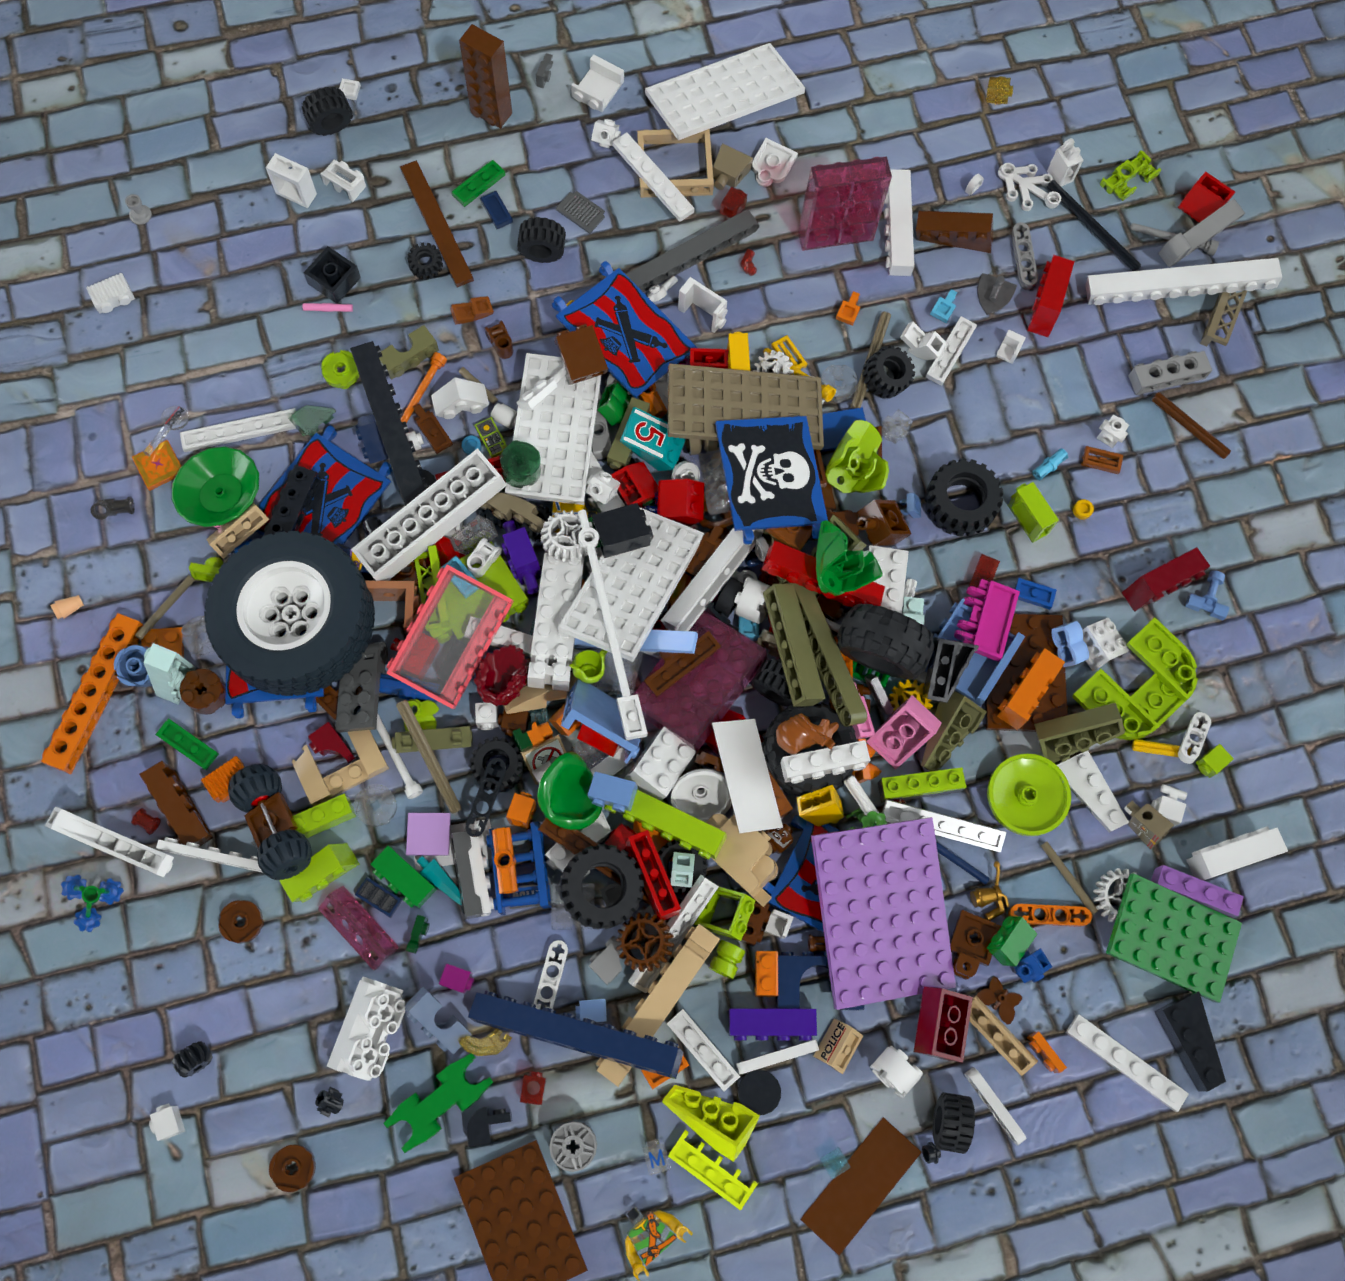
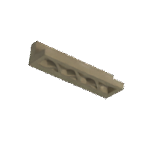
M1246 290L1239 293L1234 292L1231 295L1227 292L1218 294L1201 339V345L1207 347L1211 341L1224 346L1228 344L1245 299ZM1234 299L1237 306L1230 308L1227 301ZM1228 314L1231 322L1225 323L1222 315ZM1223 329L1226 335L1225 338L1215 335L1216 331Z

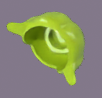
M603 649L600 652L584 650L576 654L572 664H569L573 675L587 684L598 682L604 675V662L608 651Z

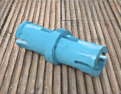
M1060 448L1051 457L1045 458L1043 463L1032 471L1035 479L1040 481L1048 473L1054 472L1057 466L1068 458V453Z

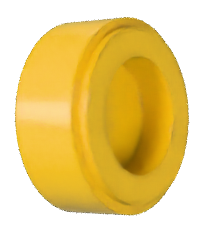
M1086 499L1077 501L1073 507L1074 515L1081 520L1088 519L1094 512L1093 504Z

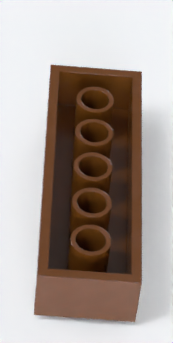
M471 24L459 39L470 111L475 117H480L490 125L501 129L512 115L504 41Z

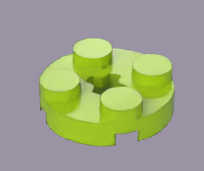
M340 350V352L335 354L332 352L324 358L321 364L325 381L336 388L348 389L360 376L353 355L349 351ZM343 366H345V371L338 372V367L342 368Z

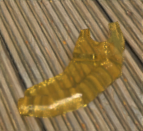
M496 1029L482 1039L471 1036L461 1037L459 1044L466 1052L476 1056L497 1055L508 1046L512 1037L506 1034L500 1040L502 1031Z

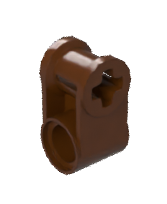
M499 321V324L490 328H484L486 336L493 345L497 355L502 359L510 358L514 350L512 340L503 321Z

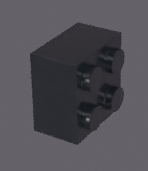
M329 246L303 272L308 285L336 304L341 301L361 278L357 265Z

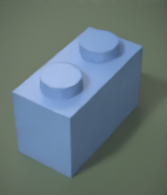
M595 771L587 796L592 801V804L604 807V805L613 806L612 809L618 812L631 811L638 786L636 782Z

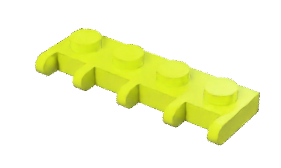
M684 1130L668 1154V1157L741 1211L758 1183L753 1181L748 1188L737 1179L741 1170L737 1169L732 1176L719 1166L723 1159L721 1155L713 1162L701 1153L705 1145L702 1141L696 1149L684 1140L689 1133L687 1130Z

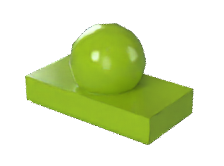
M210 557L205 561L204 565L191 562L189 570L195 580L212 582L224 562L219 557Z

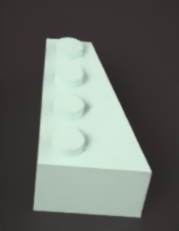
M153 643L146 650L143 663L155 694L179 705L181 701V683L189 671L196 670V667L178 653Z

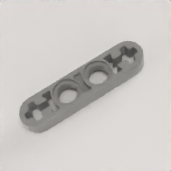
M1020 222L1014 225L1011 237L1019 284L1023 289L1031 290L1038 281L1030 229L1027 224ZM1025 245L1028 250L1021 251L1018 246ZM1022 261H1027V262H1029V263H1030V267H1024V266H1022L1021 262H1022Z

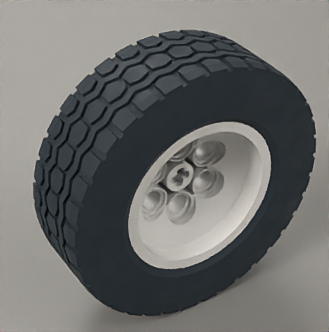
M285 531L276 532L275 535L268 534L262 536V539L257 538L249 542V545H244L238 549V552L233 553L227 559L228 562H224L219 569V573L215 575L212 581L213 585L209 587L208 598H206L204 621L206 623V632L214 651L222 662L252 687L270 694H281L282 696H293V694L299 696L306 695V692L320 691V688L324 689L332 685V682L339 681L344 677L345 673H349L354 668L353 665L357 664L361 659L362 652L365 653L369 645L368 640L370 641L372 637V628H374L375 622L372 593L368 590L364 576L351 558L331 541L312 533H300L299 531H289L288 533ZM308 597L305 602H301L303 598ZM288 598L285 603L281 604L284 599ZM317 613L314 618H310L312 614ZM277 615V617L271 621V618ZM306 630V633L300 636V633ZM286 631V634L280 637V634Z

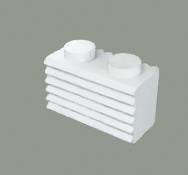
M122 273L116 274L111 278L109 277L104 281L102 280L97 284L94 283V285L87 286L86 288L99 314L109 313L113 308L120 305H128L135 299Z

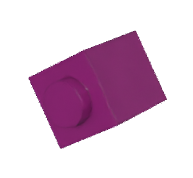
M446 963L439 985L465 994L467 990L470 991L474 982V978H472L473 973Z

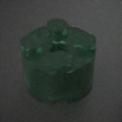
M515 440L502 451L500 457L501 472L504 480L509 485L515 488H523V486H531L538 481L541 475V459L539 451L533 445Z

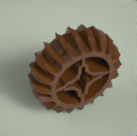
M646 912L643 918L641 913H637V920L631 916L629 918L630 924L623 922L625 930H618V933L622 934V938H616V941L621 943V945L616 947V950L623 951L620 953L619 958L625 959V965L631 964L632 970L639 968L640 972H644L646 968L649 972H652L653 964L656 968H661L659 961L661 960L666 963L665 954L672 955V952L667 949L668 947H674V943L668 942V940L674 937L673 934H666L670 931V926H664L666 922L664 919L657 921L656 914L651 917V914ZM645 925L654 926L659 935H649ZM637 929V936H636V938L633 939V940H630L632 934H633L634 931ZM644 938L649 940L645 943V946L641 945L645 941ZM660 944L657 952L653 955L654 946ZM631 949H640L645 960L635 958Z

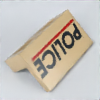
M834 1018L819 1045V1050L815 1052L813 1057L843 1074L863 1035L853 1027Z

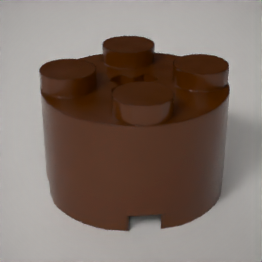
M197 669L189 671L180 686L181 699L199 714H212L225 705L226 685L211 670Z

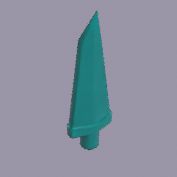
M421 856L417 860V863L423 868L419 874L457 904L462 905L459 888L439 865L438 861L434 858L429 862L424 856Z

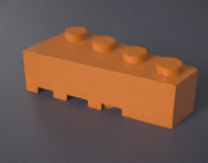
M1045 648L1041 653L1036 652L1030 660L1033 663L1031 667H1026L1019 676L1022 678L1019 685L1017 683L1013 685L1009 691L1011 694L1008 700L1004 699L998 707L1001 711L997 717L1016 730L1029 720L1030 714L1040 703L1038 700L1047 692L1048 685L1054 681L1065 661Z

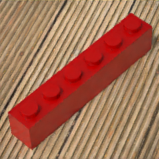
M774 541L767 550L762 570L773 576H779L790 583L803 586L809 591H815L826 598L837 600L845 606L853 607L861 603L881 606L885 586L876 582H871L855 591L845 592L838 596H834L830 592L823 593L819 588L817 580L816 557L777 541Z

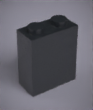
M638 503L591 515L592 528L599 534L598 543L604 558L650 546V537H653L651 526L646 525L645 512L643 509L640 510Z

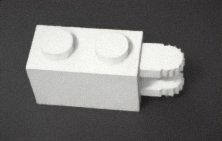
M1069 138L1055 151V155L1047 170L1048 174L1061 187L1074 181L1083 162V158L1080 155L1081 150L1079 147L1074 146L1075 141L1073 138Z

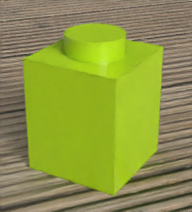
M1218 744L1195 763L1199 766L1198 769L1202 774L1211 778L1225 768L1234 758L1221 744Z

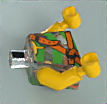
M636 1206L625 1214L633 1224L627 1230L628 1236L625 1239L626 1256L637 1281H640L638 1275L642 1271L645 1272L647 1277L649 1276V1272L645 1267L677 1238L686 1243L683 1239V1234L685 1232H688L690 1235L693 1234L674 1215L661 1210L655 1212L650 1210L643 1216Z

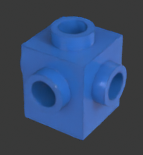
M1040 948L1032 953L1027 950L1014 968L1016 974L1024 983L1030 980L1035 983L1045 977L1043 974L1052 968V965Z

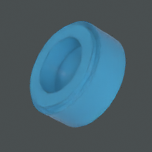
M470 435L463 439L462 449L465 454L470 455L477 448L481 451V441L478 437Z

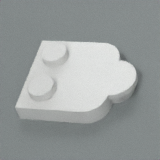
M765 138L752 162L753 172L757 174V183L760 186L767 187L773 182L781 183L784 181L798 157V153Z

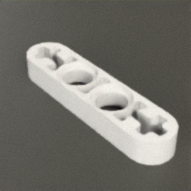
M554 941L548 949L534 1000L537 1009H541L542 1004H537L538 1000L544 1003H551L548 1008L553 1009L568 955V947L563 941ZM558 945H562V949L565 950L564 954L560 953L558 961L562 960L561 965L557 962H549L550 957L555 958L556 953L553 951V948H557ZM552 965L557 966L559 969V974L554 978H550L547 975V969ZM546 986L551 987L553 990V995L549 999H544L541 996V990Z
M815 1039L736 1064L739 1075L812 1053L818 1051L819 1046Z
M972 1067L965 1072L964 1075L1013 1143L1018 1146L1027 1139L1025 1134L979 1071Z

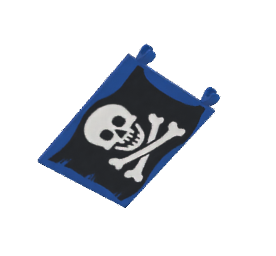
M807 416L716 421L715 426L734 530L743 531V543L746 545L752 544L754 540L752 530L812 526L813 539H818L821 522L828 521Z

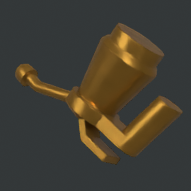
M998 861L994 862V867H996L995 885L991 888H976L970 892L971 902L975 908H982L995 901L997 908L984 914L985 919L988 921L1004 914L1002 898L1004 906L1009 907L1007 896L1002 893L999 887L1000 863Z

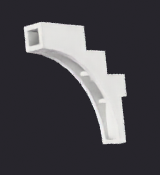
M58 807L54 808L45 824L50 829L161 877H164L172 868L174 857Z

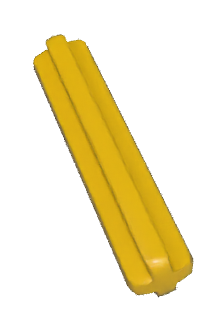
M1138 739L1132 742L1133 751L1178 757L1179 745ZM1189 747L1187 750V755L1191 756V747Z

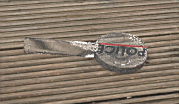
M171 406L163 411L161 421L164 426L143 451L145 455L150 456L170 430H180L188 424L189 414L186 409L180 406Z

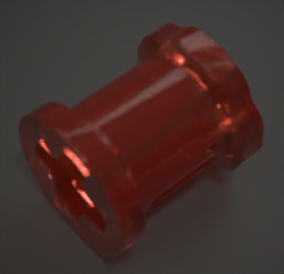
M141 808L133 816L131 824L139 825L146 830L147 834L151 835L159 827L161 820L158 817L154 818L146 813L147 811L144 808Z

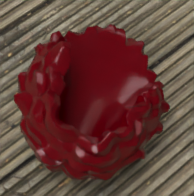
M505 645L500 649L494 650L493 653H487L486 657L480 660V666L475 671L476 678L474 682L477 685V692L485 703H492L495 706H506L509 702L520 696V691L526 686L525 680L528 678V661L525 658L523 649L516 648L515 645Z

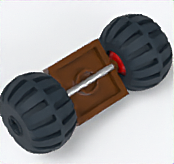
M252 764L251 766L244 767L242 770L240 769L232 776L228 787L230 801L236 808L247 813L244 817L258 847L257 861L262 872L274 880L292 878L304 871L310 864L312 857L311 844L303 834L296 831L298 827L283 794H281L282 783L278 773L268 765Z

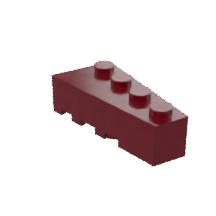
M1198 547L1142 575L1121 593L1134 612L1151 602L1159 601L1165 594H1172L1178 590L1179 586L1182 588L1192 582L1193 578L1195 581L1206 575L1204 571L1210 567V564Z

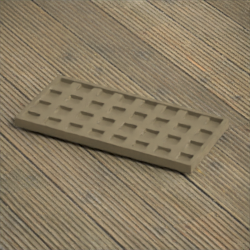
M669 363L668 437L718 441L716 421L807 416L813 449L822 450L824 447L820 377Z

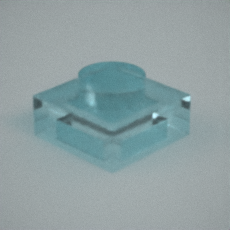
M839 1147L820 1158L831 1179L851 1168Z

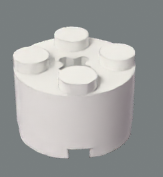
M747 577L742 593L738 592L734 603L737 605L734 614L757 624L759 622L762 623L768 613L763 592L771 586Z
M890 1046L884 1050L870 1068L873 1069V1073L885 1086L892 1089L895 1088L894 1093L900 1098H904L921 1079L923 1072L914 1064L911 1066L907 1062L908 1056L902 1050H896L893 1046Z

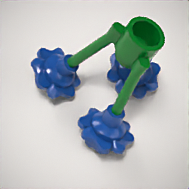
M80 875L74 877L67 876L66 881L61 883V894L67 896L68 900L82 898L87 903L82 911L75 914L77 919L74 920V924L82 932L85 930L92 932L94 928L100 926L99 921L102 918L96 909L92 908V904L98 901L106 902L109 905L113 904L114 901L119 902L120 896L124 892V889L120 888L121 882H116L109 878L107 882L102 881L98 889L96 886L86 887L87 880L81 879Z

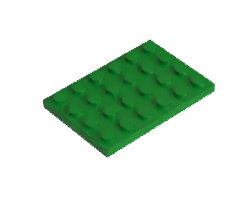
M1132 873L1128 877L1106 954L1188 991H1199L1202 997L1215 1003H1220L1242 922Z

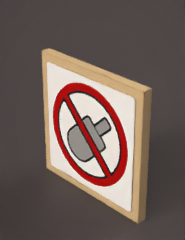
M559 734L521 752L535 785L539 783L532 771L548 761L552 764L557 757L567 753Z

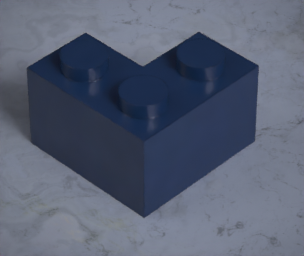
M371 414L357 418L358 424L355 425L358 440H363L364 447L361 448L364 459L368 458L370 464L389 459L374 415Z

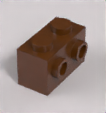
M755 901L754 910L747 923V930L740 942L753 947L756 945V942H761L764 931L761 930L763 922L768 923L771 911L768 910L770 904H766L763 907Z

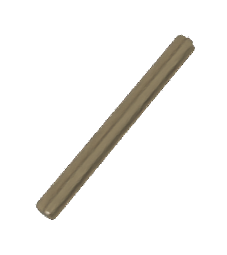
M883 311L881 313L866 360L881 348L891 318V314ZM862 373L850 406L851 409L861 408L868 384H865L863 381L865 377H862Z
M407 700L397 703L396 707L450 812L453 814L460 811L461 806Z

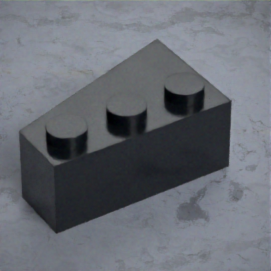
M934 637V650L929 661L922 696L926 699L947 703L979 645Z

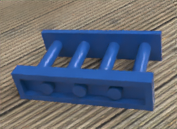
M539 821L530 822L531 829H528V831L512 833V842L528 839L533 842V849L530 852L514 854L516 862L529 860L535 862L536 870H533V873L517 875V883L534 881V883L538 884V891H535V894L504 898V894H499L497 869L494 863L495 852L492 830L494 829H489V835L486 836L487 846L491 848L496 898H493L495 911L498 910L500 915H506L505 907L534 902L540 904V907L543 909L552 908L543 833L538 831L541 825ZM507 855L503 856L500 862L501 865L508 864L510 857Z

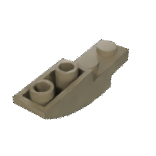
M498 492L481 506L484 510L488 508L493 511L492 514L500 520L504 518L510 521L513 517L521 524L525 522L536 534L541 533L543 524L546 522L537 516L538 511L535 505L505 493Z

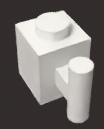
M1162 784L1160 792L1167 794V797L1162 795L1156 800L1154 799L1151 806L1174 826L1179 825L1182 822L1186 804L1177 801V798L1185 800L1187 793Z

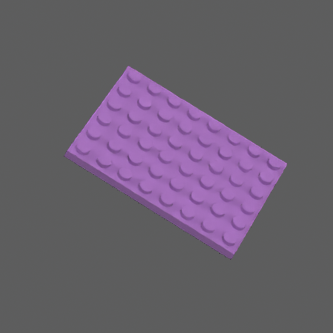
M928 817L811 835L834 1009L839 1010L923 994L924 986L943 989L956 988L933 818Z

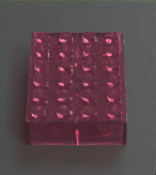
M887 156L864 160L856 159L843 163L836 162L829 165H816L810 168L798 229L802 251L874 240L892 178Z
M706 611L701 614L689 631L696 632L698 638L709 631L721 645V649L658 698H656L644 681L633 694H638L644 719L660 730L663 727L667 728L696 751V753L714 730L712 723L721 721L755 676L763 660H767L765 648ZM662 658L646 679L665 664Z

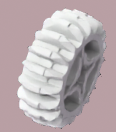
M563 510L562 515L556 512L554 517L549 516L548 522H544L541 530V542L544 550H548L549 556L555 554L556 560L561 557L563 562L566 559H570L573 562L575 557L581 560L582 555H588L587 549L582 548L576 543L579 532L582 530L578 514L574 515L573 510H571L570 514H566L565 510ZM589 522L590 528H592V522ZM557 529H560V532L556 533V536L552 537V534ZM588 538L585 539V541H587V542H591V541H592L591 539H588Z
M1117 868L1114 872L1110 870L1107 872V876L1102 875L1100 877L1101 881L1096 882V886L1100 889L1093 891L1098 895L1093 901L1100 903L1096 908L1097 910L1103 909L1102 917L1109 915L1108 922L1116 920L1118 911L1112 907L1110 902L1114 903L1119 910L1122 899L1115 897L1124 894L1129 877V869L1121 871L1120 868ZM1115 881L1114 893L1108 895L1109 887Z

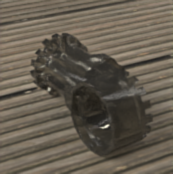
M132 497L120 500L115 498L98 500L92 505L90 509L91 514L98 520L106 519L108 516H117L119 513L134 514V500ZM96 506H103L106 509V513L99 514L96 511Z

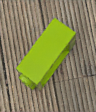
M1032 482L1028 485L1024 483L1018 486L1007 506L1031 542L1034 543L1047 536L1059 519L1035 483Z
M718 887L693 925L697 927L700 924L710 932L741 941L747 930V923L754 910L756 900L744 893ZM720 896L740 901L729 930L710 924Z

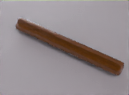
M1158 392L1154 395L1152 401L1222 459H1225L1231 453L1228 447L1162 393Z

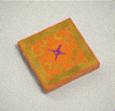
M168 440L132 456L149 491L175 479L179 469L182 467Z

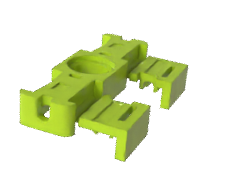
M1140 150L1134 160L1131 162L1126 160L1115 168L1113 175L1108 179L1103 177L1100 186L1102 188L1106 187L1108 194H1112L1114 190V193L1124 201L1137 189L1136 186L1132 188L1127 186V182L1134 178L1137 173L1139 176L1142 175L1145 178L1144 181L1148 183L1158 176L1162 169L1156 170L1150 164L1151 158L1144 151ZM1121 170H1128L1130 175H1124Z

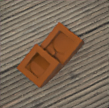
M488 296L471 298L469 303L452 304L450 308L455 325L476 321L494 313Z

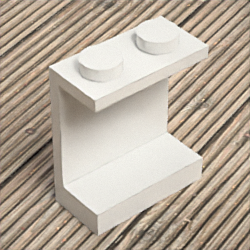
M593 54L590 58V70L579 85L575 83L571 85L572 97L578 102L589 105L594 110L603 112L624 83V70Z
M690 277L679 290L678 310L685 313L690 305L694 303L713 316L711 332L715 333L718 328L721 329L726 323L727 301Z

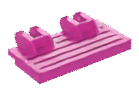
M981 579L978 588L970 586L966 591L968 595L972 596L964 598L965 601L963 602L972 608L969 621L961 619L957 623V627L970 633L956 630L954 637L966 643L979 645L975 653L1000 662L1005 650L1020 591L992 580L989 582Z

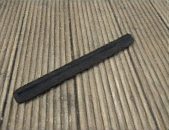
M1055 180L1050 181L1047 188L1051 192L1059 193L1061 202L1132 271H1137L1141 267V264Z

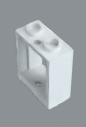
M275 153L266 166L275 193L308 208L317 195L308 168Z

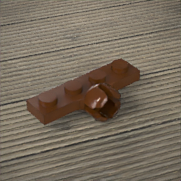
M708 631L697 639L694 654L659 652L665 664L645 679L644 683L658 698L720 650L721 645Z

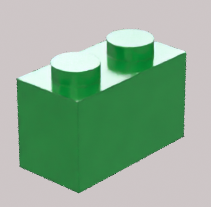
M1008 916L1003 921L997 934L992 937L987 949L1001 965L1016 967L1037 936V933L1023 917Z

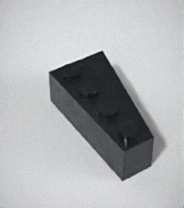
M1200 992L1189 993L1154 1011L1196 1089L1199 1092H1208L1225 1083L1226 1079Z

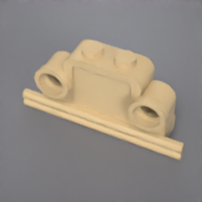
M723 814L713 815L706 823L726 832L727 835L716 860H713L764 907L772 897L762 888L769 881L775 879L779 871L777 863L769 857L773 850L768 842L771 838L763 830L760 832L739 833L735 815L729 819Z

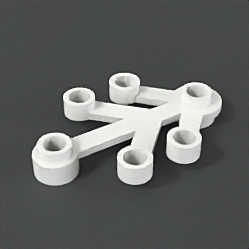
M1004 163L1000 166L998 175L1006 182L1008 190L1006 199L1013 202L1017 199L1018 191L1014 188V182L1019 184L1023 200L1021 204L1022 210L1030 211L1033 206L1029 191L1044 200L1046 206L1050 209L1056 208L1061 201L1059 193L1054 191L1046 193L1034 185L1041 184L1047 187L1050 181L1053 180L1050 174L1034 177L1038 170L1034 164L1015 168L1012 163ZM1026 174L1028 177L1023 178L1020 175Z

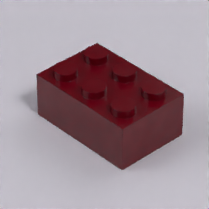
M924 986L913 1052L963 1063L973 997L943 988Z

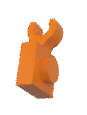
M853 291L849 302L843 300L836 316L837 320L852 326L854 325L860 311V306L856 305L860 293Z

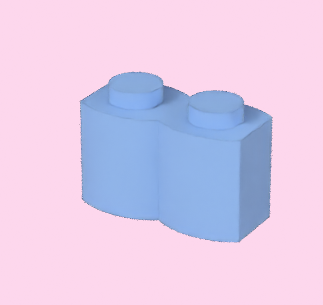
M1078 621L1066 623L1052 629V639L1058 648V657L1065 661L1063 667L1073 666L1089 659V650L1083 641V631Z

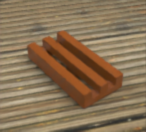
M1086 446L1081 465L1119 474L1123 455ZM1089 453H1090V454H1094V455H1098V456H1102V457L1091 456V455H1089ZM1107 458L1118 460V462L1108 460Z

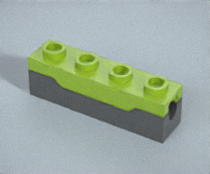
M963 767L881 778L878 782L881 803H884L886 799L899 801L959 793L966 788Z

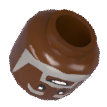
M783 824V828L765 831L771 838L768 842L772 846V854H781L793 843V831L787 824Z

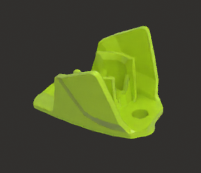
M855 420L841 439L826 467L825 476L827 483L842 493L871 492L881 490L886 485L889 466L888 462L877 454L882 438L871 423L864 420Z

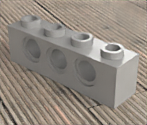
M1192 351L1184 356L1175 355L1163 361L1158 359L1150 364H1138L1134 366L1128 377L1137 396L1204 380L1213 370L1205 351Z

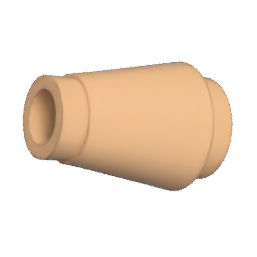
M79 595L54 601L55 603L50 605L57 619H65L84 606Z

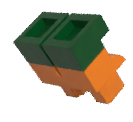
M548 721L539 726L534 722L530 731L522 733L520 728L513 731L515 745L521 753L552 738L553 731Z

